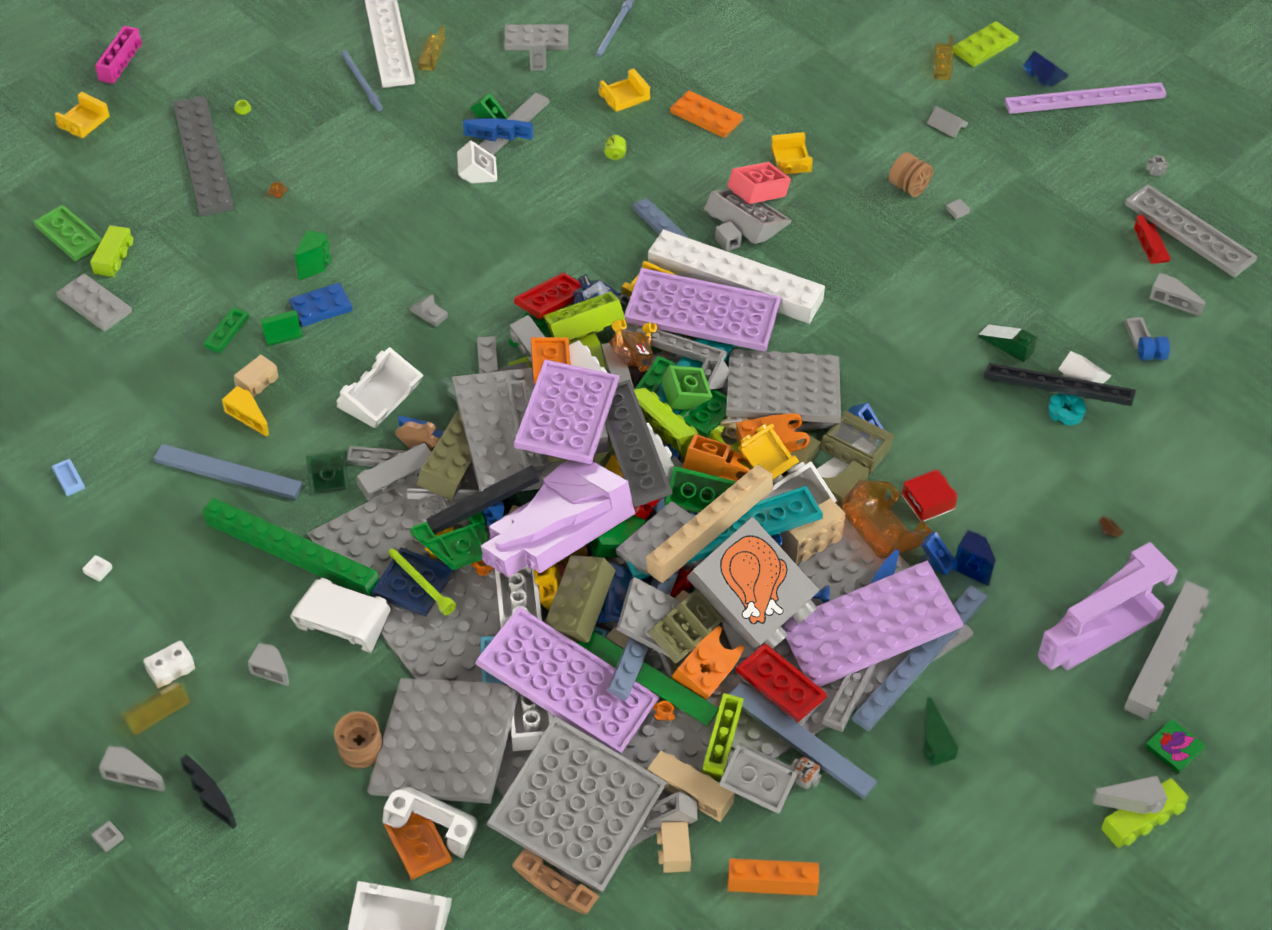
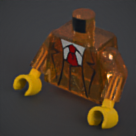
M614 321L612 328L616 331V334H614L609 345L625 365L637 366L640 372L648 370L650 365L647 361L653 356L651 350L652 337L650 336L651 333L657 330V325L655 323L651 324V322L644 324L642 327L645 333L644 336L643 333L621 331L626 329V321Z

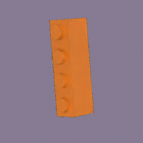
M729 858L728 891L817 896L819 863Z

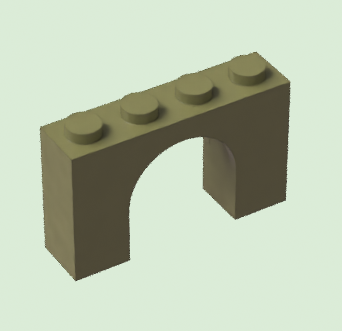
M809 435L810 443L808 446L790 453L792 457L795 455L799 460L797 465L801 462L805 464L813 462L820 454L821 441ZM800 439L796 443H802L805 439ZM853 460L840 475L831 478L822 477L837 501L835 503L841 509L868 482L869 469ZM788 471L782 473V476L784 477L789 474Z

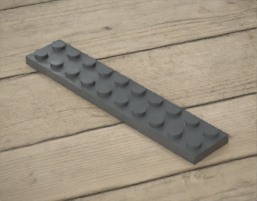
M206 96L173 102L200 217L234 210Z

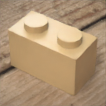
M262 355L258 356L234 375L235 385L243 390H248L253 397L279 378L277 366Z
M662 822L661 831H657V845H662V851H658L659 864H663L664 873L690 872L691 857L688 822Z

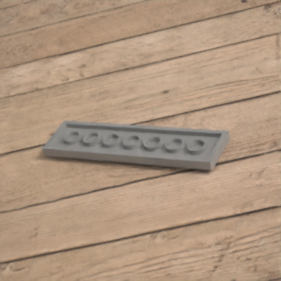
M1148 184L1126 199V206L1138 214L1144 215V218L1234 278L1257 260L1258 256Z

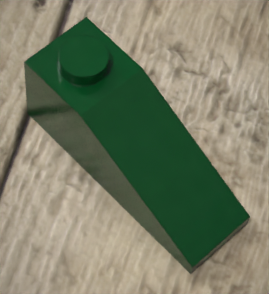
M989 324L978 335L979 338L1022 362H1025L1034 353L1037 337L1023 329Z
M929 697L926 700L924 709L923 754L927 760L929 759L933 767L955 760L958 746L932 698Z

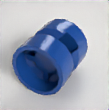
M1159 336L1154 339L1152 337L1139 338L1138 356L1141 361L1152 360L1153 358L1155 360L1168 359L1170 353L1168 337Z

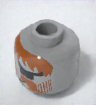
M801 757L799 760L795 759L791 764V767L800 770L794 782L795 784L804 789H809L812 785L815 787L818 785L822 777L819 774L820 766L805 757Z

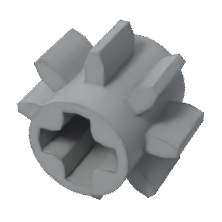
M1154 156L1153 159H1148L1146 170H1149L1152 176H1160L1162 173H1166L1168 162H1165V158L1162 156Z

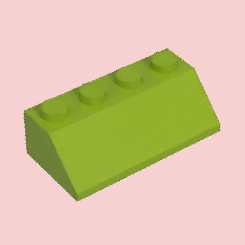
M611 291L543 316L551 336L568 338L569 342L574 338H583L587 336V333L593 331L600 332L604 330V327L612 326L614 321L625 320L620 301Z
M646 388L635 389L634 392L646 423L650 424L653 432L658 434L664 442L671 444L674 450H678L683 458L687 454L694 434L698 435L697 430L693 426L689 427L682 416L679 414L675 415L671 407L667 403L663 404L653 391L650 392Z

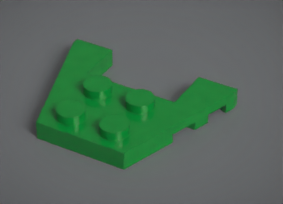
M482 511L467 518L471 525L435 537L427 522L410 527V534L452 570L483 560L481 545L488 541Z

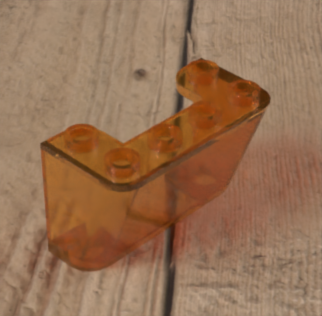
M859 480L844 501L842 510L846 514V519L879 558L885 559L895 550H900V554L921 547L922 542L932 531L924 521H920L914 531H909L891 510V507L901 495L896 488L888 481ZM888 490L892 492V498L889 501L885 496Z

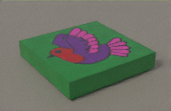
M1173 719L1145 745L1146 749L1178 774L1206 747L1203 742Z

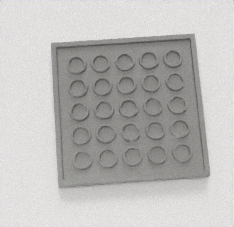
M742 349L732 350L729 354V370L731 373L728 374L726 416L761 418L771 415L796 413L801 416L802 421L841 422L839 356H825L812 353L798 354L795 352L780 353L777 351L761 352L759 350L745 351Z
M401 678L382 739L381 750L378 753L368 786V793L377 796H390L398 789L410 787L438 800L491 803L519 692L505 683Z
M555 716L489 819L487 826L602 894L667 782Z

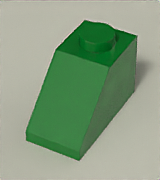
M490 93L480 97L470 107L478 119L509 118Z

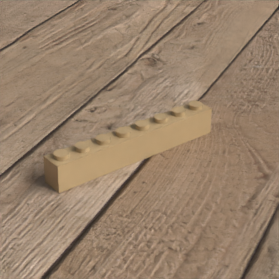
M756 465L646 557L647 573L661 583L667 580L773 490V474L760 465Z

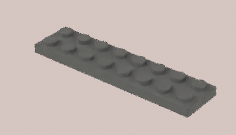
M629 379L618 383L605 426L624 479L628 481L634 507L673 493L631 381Z

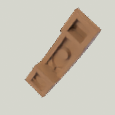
M526 848L512 864V867L541 892L579 913L587 915L599 898V895L582 884L578 887L544 865L542 858Z

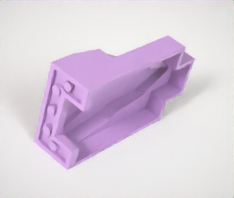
M567 460L543 480L544 484L533 500L489 526L490 540L481 545L483 561L507 577L512 576L526 566L535 569L539 573L543 572L635 514L628 481L593 461L592 464Z
M1151 542L1131 552L1129 561L1119 572L1108 579L1087 598L1069 608L1067 614L1055 627L1045 631L1038 653L1040 661L1047 665L1050 670L1062 665L1067 671L1161 617L1164 605L1151 593L1152 588L1161 581L1167 586L1173 583L1178 570Z

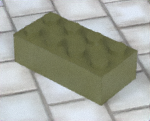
M571 555L545 623L572 641L589 643L616 570L604 558Z

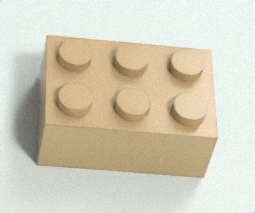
M831 498L818 505L823 513V519L783 532L781 548L796 565L802 561H807L815 553H820L827 546L841 540L846 514Z

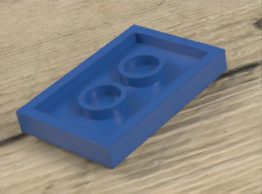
M340 283L289 299L292 309L297 312L301 327L353 311L352 305Z

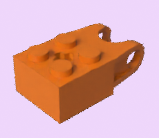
M796 413L771 415L736 422V439L739 446L742 444L741 439L749 434L754 436L758 433L756 429L765 423L767 426L770 424L774 425L773 430L789 453L801 450L810 443V437L807 433L794 432L802 425V418ZM792 420H798L794 424H789ZM805 439L802 443H796L797 440Z
M697 434L693 436L682 467L734 481L739 480L736 474L746 475L752 470V468L748 469L740 464L742 461L747 460L742 453L731 450L732 445Z
M720 625L700 641L670 677L705 700L711 696L734 668L745 649L742 644L733 650L725 649L719 641V636L723 629Z

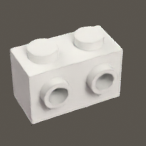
M181 640L143 660L146 671L157 688L168 685L173 680L187 675L195 669L193 658Z

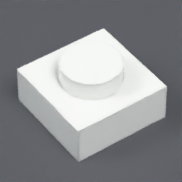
M95 555L83 568V572L100 582L113 567L110 562Z

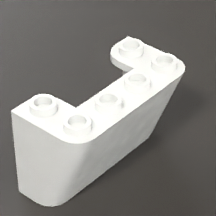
M390 347L385 352L382 350L375 359L377 361L373 364L372 370L364 372L358 383L354 382L350 386L345 385L340 391L341 396L336 401L338 403L337 408L373 428H376L404 401L423 378V374Z
M812 462L796 464L787 470L789 474L784 477L781 474L773 480V490L762 499L764 500L807 486L818 505L830 498L834 502L837 501Z
M403 787L390 795L384 807L383 823L399 828L407 823L412 812L449 828L445 836L448 838L447 849L452 854L462 859L464 858L478 826L474 816L410 787Z

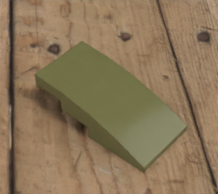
M696 589L648 633L676 664L717 627L724 618L703 594Z

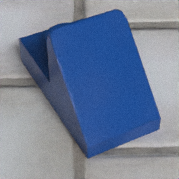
M930 532L921 544L926 554L920 562L928 561L932 569L942 575H947L956 561L937 532Z

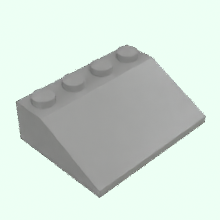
M731 189L711 191L704 210L709 212L710 216L718 218L723 224L731 221L742 235L754 244L767 241L792 221L762 201L753 204L746 203L744 199L734 194Z

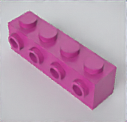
M123 26L95 65L99 81L114 84L117 78L120 77L124 68L127 67L131 58L134 57L136 51L142 45L138 28Z

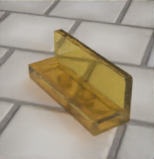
M444 26L440 27L438 35L429 34L418 62V69L434 71L445 43Z
M953 35L949 36L948 44L935 43L934 79L950 80L953 64Z
M174 682L123 712L120 716L126 720L132 733L137 735L191 701L182 685Z

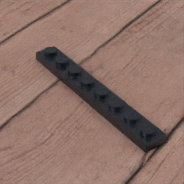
M989 363L984 373V379L994 382L998 381L1011 385L1046 390L1048 392L1063 393L1085 399L1090 398L1123 406H1132L1136 396V389Z

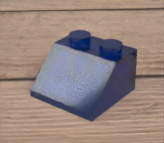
M1036 51L1032 52L1022 66L1027 70L1026 74L1032 78L1034 76L1038 77L1037 81L1044 86L1048 84L1053 87L1069 76Z
M967 530L957 547L952 570L989 586L996 558L987 538L979 533Z

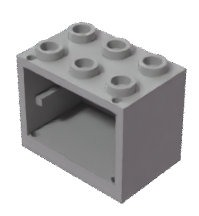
M739 743L735 748L719 786L779 814L800 770L743 743Z

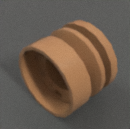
M905 152L893 164L889 173V183L900 189L903 188L904 192L917 197L928 186L933 175V166L922 160L919 161V158Z
M359 711L348 713L340 718L335 726L334 737L340 757L344 763L352 768H365L376 763L382 746V737L375 718L366 712Z

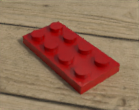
M563 272L514 297V304L541 319L544 315L573 302V292L581 286L578 280Z
M766 643L736 667V672L797 723L827 697V693Z

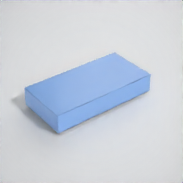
M70 459L52 466L53 472L66 496L85 489Z

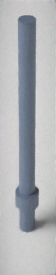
M627 0L621 6L620 13L595 54L597 57L600 58L626 13L631 10L634 0Z
M343 50L341 55L366 92L369 102L375 106L377 111H382L383 107L379 102L378 96L373 93L347 51Z

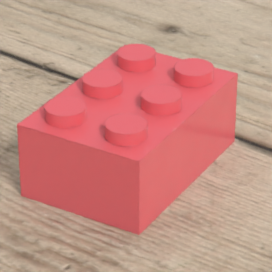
M770 162L733 168L727 187L734 194L744 199L746 203L753 204L785 197L791 178Z

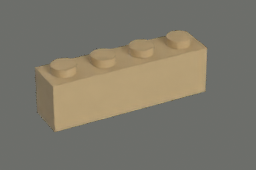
M660 751L647 768V771L667 782L663 789L671 795L681 792L697 801L698 810L721 822L734 803V792L719 786V783L710 775L700 773L690 764H684L677 760L672 754Z

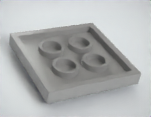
M634 577L630 581L616 630L668 656L650 636L648 631L678 606L681 601Z

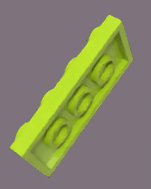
M995 21L952 46L951 51L973 67H976L1018 42L1019 36Z

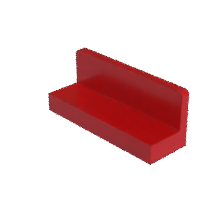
M1144 215L1136 216L1133 229L1150 264L1170 262L1171 258L1155 225L1147 224Z

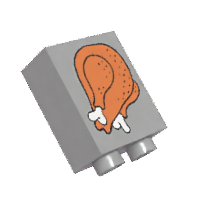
M753 517L686 577L753 650L762 643H766L773 649L788 635L781 625L791 616L800 624L818 608L810 599L820 590Z

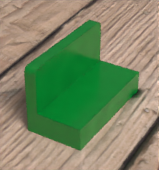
M296 310L260 319L262 332L268 346L303 337Z

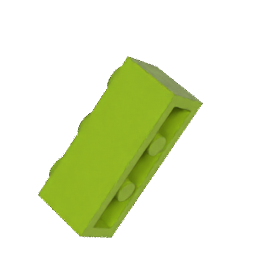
M109 225L90 261L94 274L114 277L116 272L120 270L121 263L126 258L129 247L133 245V236H131L130 228Z

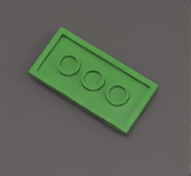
M64 205L57 207L34 221L35 226L75 262L96 250L102 240L98 234Z

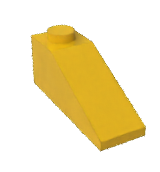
M236 386L222 399L225 413L267 437L269 435L267 422L248 390H243Z

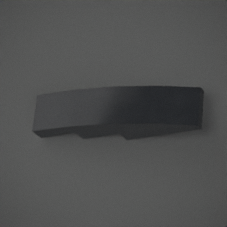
M186 754L180 759L183 771L190 776L192 788L200 793L199 797L202 806L235 829L237 827L236 821L225 796L208 773Z

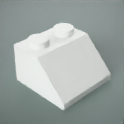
M469 141L457 152L458 175L462 179H466L470 183L497 181L495 156L473 141Z
M1070 351L1058 369L1063 373L1061 376L1104 383L1111 376L1082 355Z

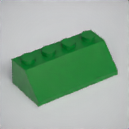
M670 466L667 479L673 494L665 496L664 505H668L672 501L684 510L700 513L737 481Z

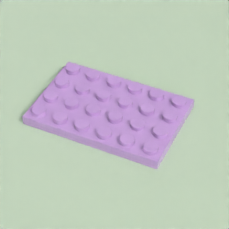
M545 359L515 438L514 448L592 464L620 375Z

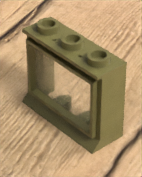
M845 410L841 416V422L835 423L826 435H823L820 450L847 464L854 460L868 468L870 475L890 451L895 435Z

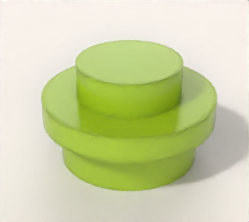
M239 100L235 103L234 110L237 114L245 115L251 111V105L246 100Z

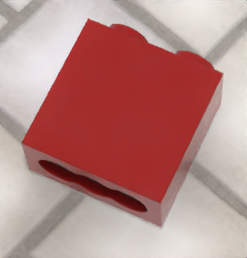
M938 469L905 481L903 485L902 496L921 523L955 510L958 499L957 493L950 487L946 477L941 475Z

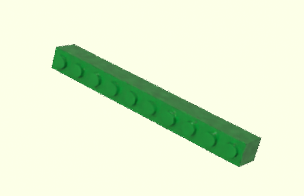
M214 497L201 511L208 526L346 589L371 597L372 590L379 581L376 570Z

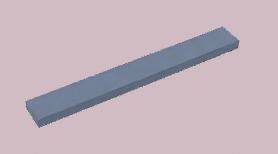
M164 444L160 446L153 457L156 463L296 500L303 487L301 481Z
M740 682L729 694L744 698L742 711L806 758L818 764L821 769L862 799H865L877 784L875 779Z

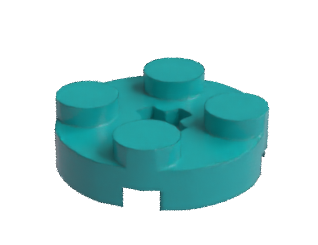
M1063 393L1051 396L1048 414L1054 421H1062L1063 425H1075L1082 421L1086 412V404L1080 397Z

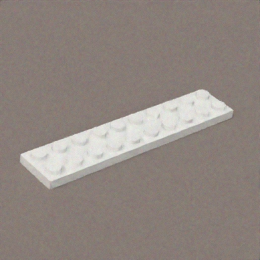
M365 0L382 88L415 84L397 0Z

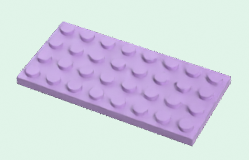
M641 268L624 316L627 323L643 326L651 322V324L655 323L657 329L766 352L781 297Z
M924 561L817 606L818 608L800 624L793 617H790L781 625L788 634L785 640L801 672L817 686L821 687L843 678L847 674L855 673L962 628L963 622L929 562Z
M521 607L517 608L475 663L557 718L620 755L659 699V696L636 681L629 697L625 701L608 692L607 688L616 668Z

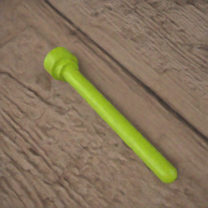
M394 548L389 549L388 554L438 603V609L444 615H449L455 610L456 603L451 598L443 597Z

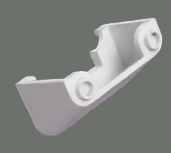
M321 578L320 580H315L293 609L290 617L297 628L307 631L309 628L314 631V629H318L345 638L351 644L363 645L361 648L363 651L372 653L391 609L386 604L387 601L382 597L376 596L373 598L334 585L331 581Z
M358 881L348 930H444L452 898Z

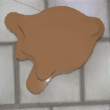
M409 421L402 427H398L395 431L397 437L407 447L411 448L414 445L425 443L431 453L440 440L438 437L433 436L432 433L436 427L431 422L419 424Z

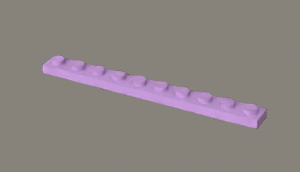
M1159 82L1005 98V105L1010 114L1165 98L1166 91L1162 83Z

